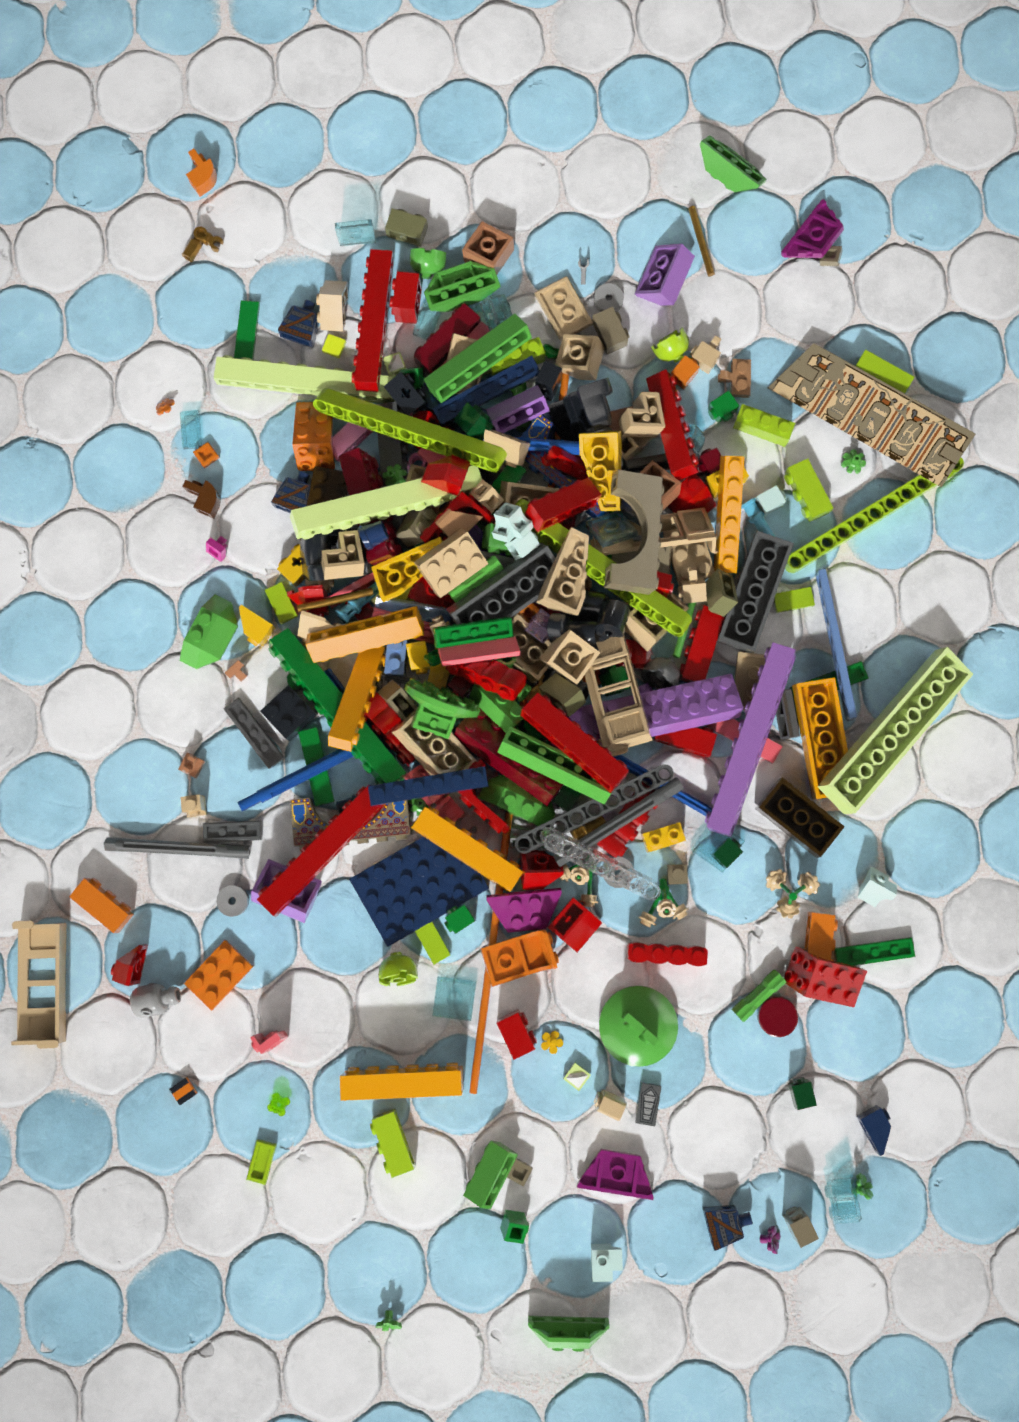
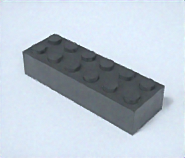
M760 531L755 533L735 587L738 603L725 615L717 642L748 653L756 651L794 543Z
M540 543L538 547L525 557L512 562L460 601L448 607L446 611L455 624L509 616L512 618L537 600L556 558L547 545Z

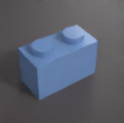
M408 639L396 644H387L385 675L406 676L408 656L406 644H409Z

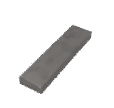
M239 697L224 708V711L268 769H271L285 758Z

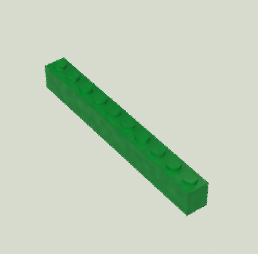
M286 628L269 640L268 650L274 658L277 657L279 659L282 669L292 675L291 678L295 685H300L304 690L305 697L309 701H313L317 712L326 717L327 723L331 728L343 694L317 663H313L307 650L289 628ZM364 723L363 729L359 728V741L357 745H353L352 755L356 759H360L364 770L368 774L371 773L373 775L376 785L404 780L405 770L370 727Z

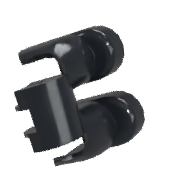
M609 378L577 388V391L565 396L563 400L548 405L550 410L548 412L561 439L579 441L580 433L612 431L610 428L612 417L606 398L613 392Z
M350 527L345 530L339 528L329 534L323 535L320 533L310 539L302 538L300 542V557L304 579L309 581L324 580L321 564L322 551L332 550V536H337L338 538V532L358 530V527L356 529H351ZM359 534L364 559L363 574L372 573L373 571L371 567L374 565L368 563L363 543Z
M586 590L579 615L576 616L563 612L550 615L547 624L550 643L568 630H571L599 651L596 642L605 641L610 637H623L630 609L619 600H610L602 592Z

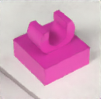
M222 536L217 541L210 537L206 541V552L222 562L226 557L227 545L225 543L227 540Z

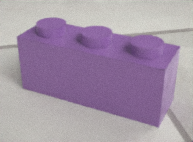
M538 385L487 409L495 430L501 433H505L550 411Z

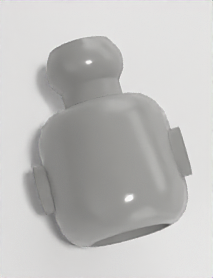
M157 983L139 986L130 995L131 1010L140 1018L161 1015L167 1011L169 1004L177 1005L181 1001V992L178 987L172 986L166 990L163 985Z

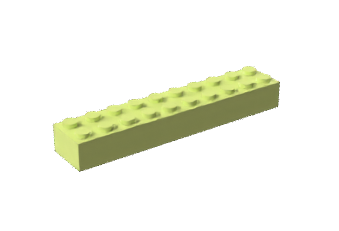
M948 647L935 650L817 787L843 814L856 813L972 677L973 673Z

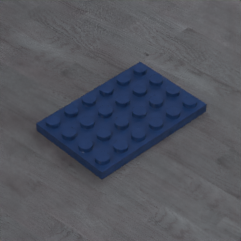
M424 836L349 879L387 947L446 914L454 906L458 907L489 889L480 873Z

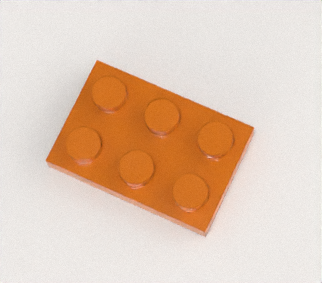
M224 940L184 984L212 1011L254 966L227 940Z

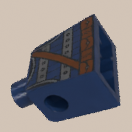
M305 300L302 308L295 305L290 308L278 328L281 338L314 348L319 323L317 322V314L313 312L315 304L312 301Z
M299 471L296 480L286 477L271 501L274 508L291 514V510L306 507L310 485L307 484L310 475Z
M735 1205L702 1207L714 1251L743 1239L742 1227L753 1224L750 1212L738 1215Z

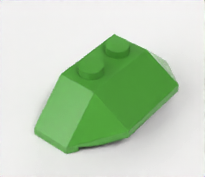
M710 135L700 142L705 170L714 179L723 183L728 190L739 192L757 189L766 182L767 179L755 166L729 146L715 140Z
M470 261L437 272L424 291V295L430 311L451 312L456 307H461L463 303L469 306L484 301L501 286L494 268Z
M214 594L201 607L183 641L179 661L199 669L221 660L238 628L232 602Z
M504 775L487 780L488 787H483L478 796V799L536 827L555 817L552 801L546 806Z
M528 1316V1327L547 1348H552L554 1351H563L564 1348H568L576 1352H582L584 1349H589L610 1326L609 1318Z

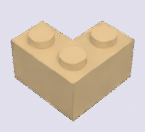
M325 280L323 286L320 287L316 303L320 305L317 322L320 323L321 330H344L346 324L345 305L348 300L346 281Z
M641 392L633 402V408L626 409L618 419L621 437L656 438L665 428L659 392Z
M358 530L338 532L339 549L322 551L321 564L324 580L363 576L364 559Z

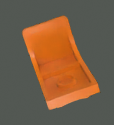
M296 402L292 445L297 468L299 471H314L315 466L335 469L332 446L333 417L317 411L313 402Z
M540 929L480 948L491 986L494 987L540 971L558 968L557 963H559L556 951L553 952L551 944H553V939L550 932L547 933L546 929Z

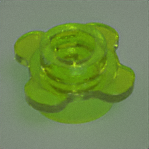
M274 1093L267 1109L269 1112L284 1116L286 1113L285 1109L290 1104V1099L280 1096L279 1093Z

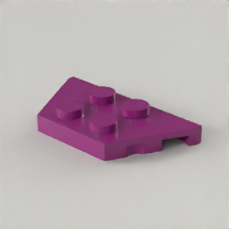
M824 199L819 202L781 251L782 257L823 258L844 231V225L836 218L833 210L828 208Z
M561 888L492 894L486 895V900L508 933L547 929L562 890Z
M600 1149L577 1183V1188L648 1200L654 1199L641 1156L637 1154Z

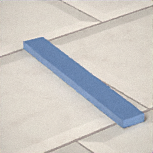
M821 569L816 574V581L845 719L853 721L857 718L828 576L826 569Z

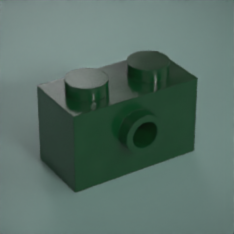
M468 402L453 420L467 435L482 441L484 440L485 429L491 430L494 427L489 421L491 419L489 415L478 405L472 406Z

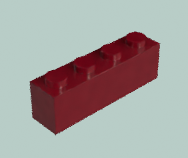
M465 303L461 307H456L452 312V316L440 324L437 332L431 333L427 338V342L415 350L413 355L415 363L419 367H424V371L428 375L433 373L447 360L452 335L458 334L467 337L481 322V317Z

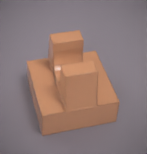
M240 660L225 672L230 679L236 676L241 682L247 677L241 670L245 665Z
M186 753L178 770L197 778L206 761Z

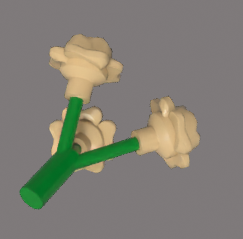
M781 869L771 871L766 877V887L770 888L771 891L782 888L789 896V898L784 896L782 900L777 901L778 907L776 910L781 913L783 918L788 916V918L792 919L794 915L800 913V904L795 901L797 894L801 891L806 892L808 895L816 894L820 886L818 878L810 872L800 874V880L797 882L800 887L796 890H790L785 886L786 873L782 872Z

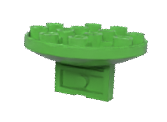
M410 679L405 684V691L419 703L411 724L413 728L425 732L428 731L434 735L449 739L456 718L478 717L480 713V705L475 703L473 699L458 697L457 694L453 693V690L446 687L439 689L431 682L424 681L422 684L414 679Z
M629 986L614 993L603 1006L599 1018V1032L605 1048L615 1059L630 1066H648L663 1059L673 1048L678 1034V1019L672 1004L663 994L646 986Z

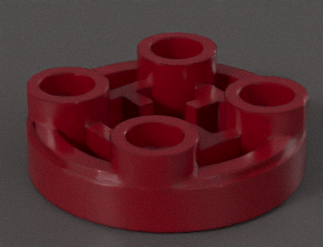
M774 996L761 1004L757 1020L762 1030L768 1035L778 1038L785 1037L796 1028L798 1013L795 1006L789 1000Z

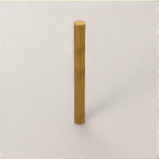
M690 206L688 210L708 277L715 275L698 214L695 206Z
M371 587L297 605L298 613L373 595V590Z

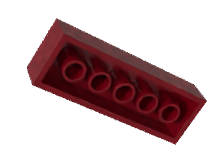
M359 447L338 456L349 496L382 488L384 483L382 477L378 474L377 468L379 465L375 457H372ZM393 515L385 520H381L387 529L389 539L371 550H367L363 544L367 561L374 566L403 553V549L397 541L398 537L395 535L397 530L392 523ZM378 519L371 520L370 523H374V522H377V521H380V520H378Z
M481 709L478 717L464 718L454 733V736L460 743L548 806L563 784L497 753L506 733Z

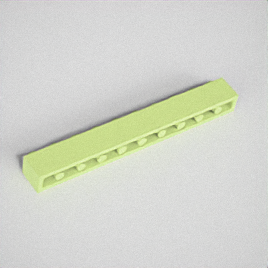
M228 355L216 358L214 380L217 385L318 396L324 388H329L367 402L388 403L395 401L384 388L396 376L395 374H389L388 376L380 375L379 392L356 391L355 383H352V372L344 371L341 368H334L332 370L326 369L323 366H315L314 368L307 367L305 364L271 363L264 359L252 361L250 358L242 357L241 359H235Z
M469 466L459 494L463 492L468 496L482 480L478 467ZM422 478L294 509L291 510L290 519L297 539H310L316 534H329L339 528L345 530L355 524L365 525L370 523L371 520H385L391 515L397 514V516H401L411 510L421 511L427 506H440L457 496L422 483Z

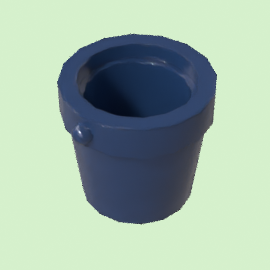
M381 520L358 527L361 540L367 550L374 549L375 546L389 539L387 529Z

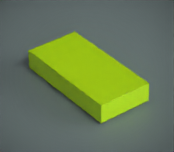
M282 582L265 590L281 625L298 617Z
M811 587L776 593L774 597L776 613L815 606Z
M433 922L415 931L433 965L451 955Z
M257 1139L246 1180L263 1185L267 1184L277 1144Z

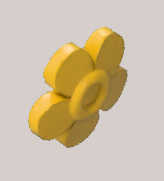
M552 1031L550 1037V1034L545 1032L542 1035V1039L546 1042L541 1043V1048L543 1050L549 1049L551 1054L557 1053V1047L563 1046V1040L557 1039L559 1033Z

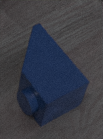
M875 1105L857 1115L856 1118L874 1151L882 1156L884 1155L891 1130V1125L888 1121L891 1118L885 1108L882 1109Z

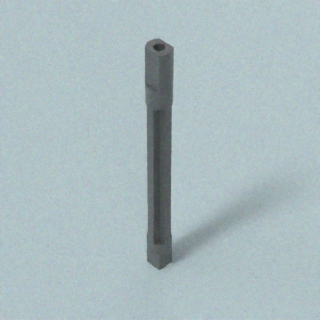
M677 777L635 805L554 854L555 861L559 867L563 866L599 841L683 790L682 783Z
M106 837L104 842L105 851L245 859H249L251 853L250 845L110 837Z

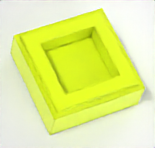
M328 334L322 352L340 359L346 345V340Z

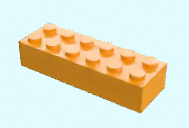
M835 677L792 685L812 799L828 798L817 786L848 751Z
M452 1062L446 1063V1066L438 1067V1063L426 1064V1067L410 1064L405 1068H399V1065H389L385 1069H379V1066H368L365 1070H360L359 1067H348V1070H345L340 1075V1101L462 1096L464 1090L463 1066H458V1063Z

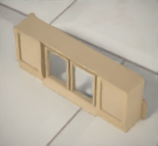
M705 508L677 511V513L660 515V521L662 522L661 532L677 528L680 535L660 538L659 536L661 547L707 541L710 552L714 554L718 552L715 530ZM629 519L594 522L593 539L590 540V545L605 556L638 551L641 541L634 542L632 536L641 535V526Z
M624 635L623 637H610L605 641L596 642L600 654L585 673L602 745L610 750L613 757L627 753L629 747L653 741ZM624 662L629 679L599 688L594 671ZM631 686L635 704L605 713L601 695Z
M14 921L12 927L13 929H18L17 1040L11 1041V1045H37L39 1049L57 1048L60 1043L66 1042V923L34 924L33 921ZM55 958V979L29 980V959ZM55 986V1007L28 1008L29 987Z

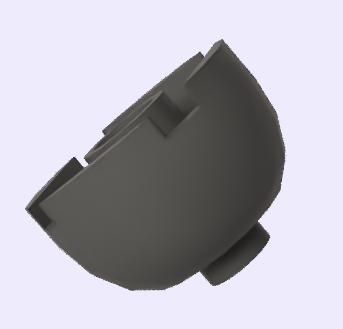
M653 658L647 662L641 671V678L645 683L648 682L652 689L654 686L659 689L677 686L680 681V671L675 662L670 658Z

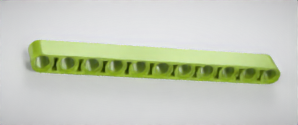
M324 388L313 401L315 409L323 414L447 457L450 455L457 456L469 461L470 465L491 472H497L507 457L506 451L499 446L329 388Z
M962 457L956 464V469L952 470L947 480L963 468L964 461ZM918 475L791 553L785 567L786 571L789 573L800 571L938 485ZM918 482H922L924 488H920ZM902 491L907 492L909 498H905L902 495ZM886 501H890L893 504V508L888 507ZM870 511H875L877 518L872 517ZM854 520L860 521L862 527H857L854 524ZM838 530H843L846 537H841L838 534ZM822 540L829 541L830 547L824 546ZM807 549H810L814 552L813 557L807 555ZM791 559L797 560V567L791 565Z
M520 499L515 505L520 506L523 514H525L529 502ZM559 523L540 532H537L535 528L531 530L537 535L540 543L547 545L556 554H558L569 532L568 529ZM588 544L587 575L604 587L605 569L612 563H617ZM606 588L674 636H683L692 622V618L687 612L657 591L647 595Z

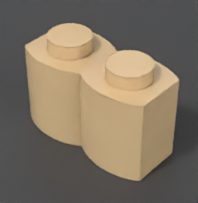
M604 1089L601 1092H597L593 1101L595 1108H597L596 1111L617 1121L621 1120L627 1105L624 1098Z

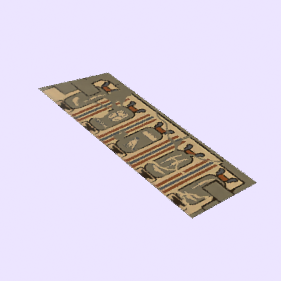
M815 343L768 387L773 392L940 487L943 486L976 433Z

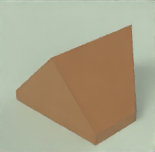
M448 509L435 523L448 538L461 528L468 532L483 516L455 512Z

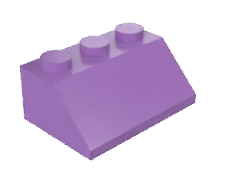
M683 244L655 246L635 291V295L660 306L674 305L695 256Z
M268 859L251 891V901L260 904L256 900L259 897L258 893L265 886L269 887L274 882L272 880L273 877L280 871L283 873L288 867ZM314 878L281 914L305 923L313 908L322 881Z

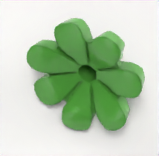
M853 449L850 451V454L845 453L842 455V458L845 460L841 462V466L843 468L848 467L846 470L848 473H852L854 470L856 474H859L861 467H865L866 461L862 460L864 457L862 453L857 454V451Z
M395 464L394 468L393 466H388L387 472L382 475L384 479H387L385 482L386 486L406 482L403 476L407 475V471L401 470V465Z
M422 798L408 800V803L412 805L409 811L411 813L416 811L417 816L424 807L429 808Z
M862 1173L857 1174V1185L851 1187L852 1193L854 1195L860 1193L867 1200L872 1199L873 1192L870 1189L873 1186L871 1182H867L865 1175H862Z
M386 1310L385 1319L377 1322L375 1328L389 1331V1328L401 1329L402 1324L393 1319L392 1310Z

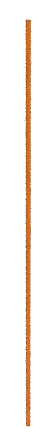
M562 373L559 401L567 396L569 375ZM555 431L554 439L561 440V438ZM548 484V487L555 488V484ZM533 603L539 609L540 605ZM527 697L519 703L522 708L527 704ZM505 812L504 822L509 826L510 830L506 834L503 833L500 850L504 855L503 859L506 861L513 815ZM496 884L495 894H502L503 888ZM494 911L492 912L488 946L497 942L499 919ZM486 966L469 1090L471 1094H477L491 988Z

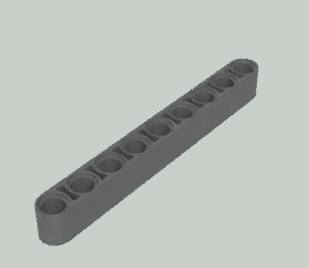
M666 764L660 765L616 787L611 795L617 798V804L613 806L609 805L607 801L605 804H602L592 799L520 835L515 841L516 849L523 854L529 853L667 784L674 775L672 767ZM662 769L667 770L670 774L669 778L662 779L659 776V771ZM644 778H649L652 781V786L645 788L641 781ZM632 787L635 794L631 797L626 796L624 789ZM590 805H598L600 807L599 813H590ZM574 813L582 815L583 819L580 823H574L571 820V816ZM556 822L564 823L565 829L562 832L555 831L554 824ZM540 830H544L547 833V838L543 841L536 838V834ZM522 839H527L530 842V846L525 850L519 848V842Z

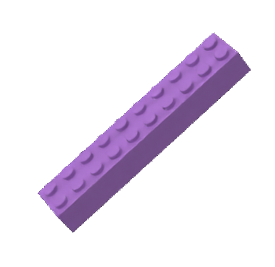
M774 642L771 647L766 649L764 655L765 665H761L758 671L759 682L753 685L751 691L752 701L747 702L744 711L746 712V718L740 721L738 727L739 737L734 738L731 747L733 749L732 757L728 756L725 763L727 771L719 779V793L714 794L711 802L714 807L712 812L708 811L705 818L706 827L710 831L732 838L796 659L795 649Z
M732 674L640 693L652 737L740 718L743 710ZM633 695L603 701L602 703L604 711L607 713L634 705L635 701ZM592 704L581 706L570 717L566 715L569 720L577 722L581 726L582 731L586 734H591L596 739V743L603 747ZM548 740V744L550 746L559 749L551 741Z

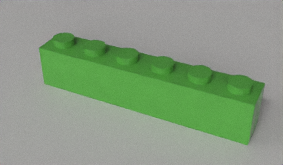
M516 314L510 316L424 378L429 391L440 403L447 400L530 340L532 336L527 324Z
M511 726L509 727L497 753L602 804L606 803L611 793L565 753Z

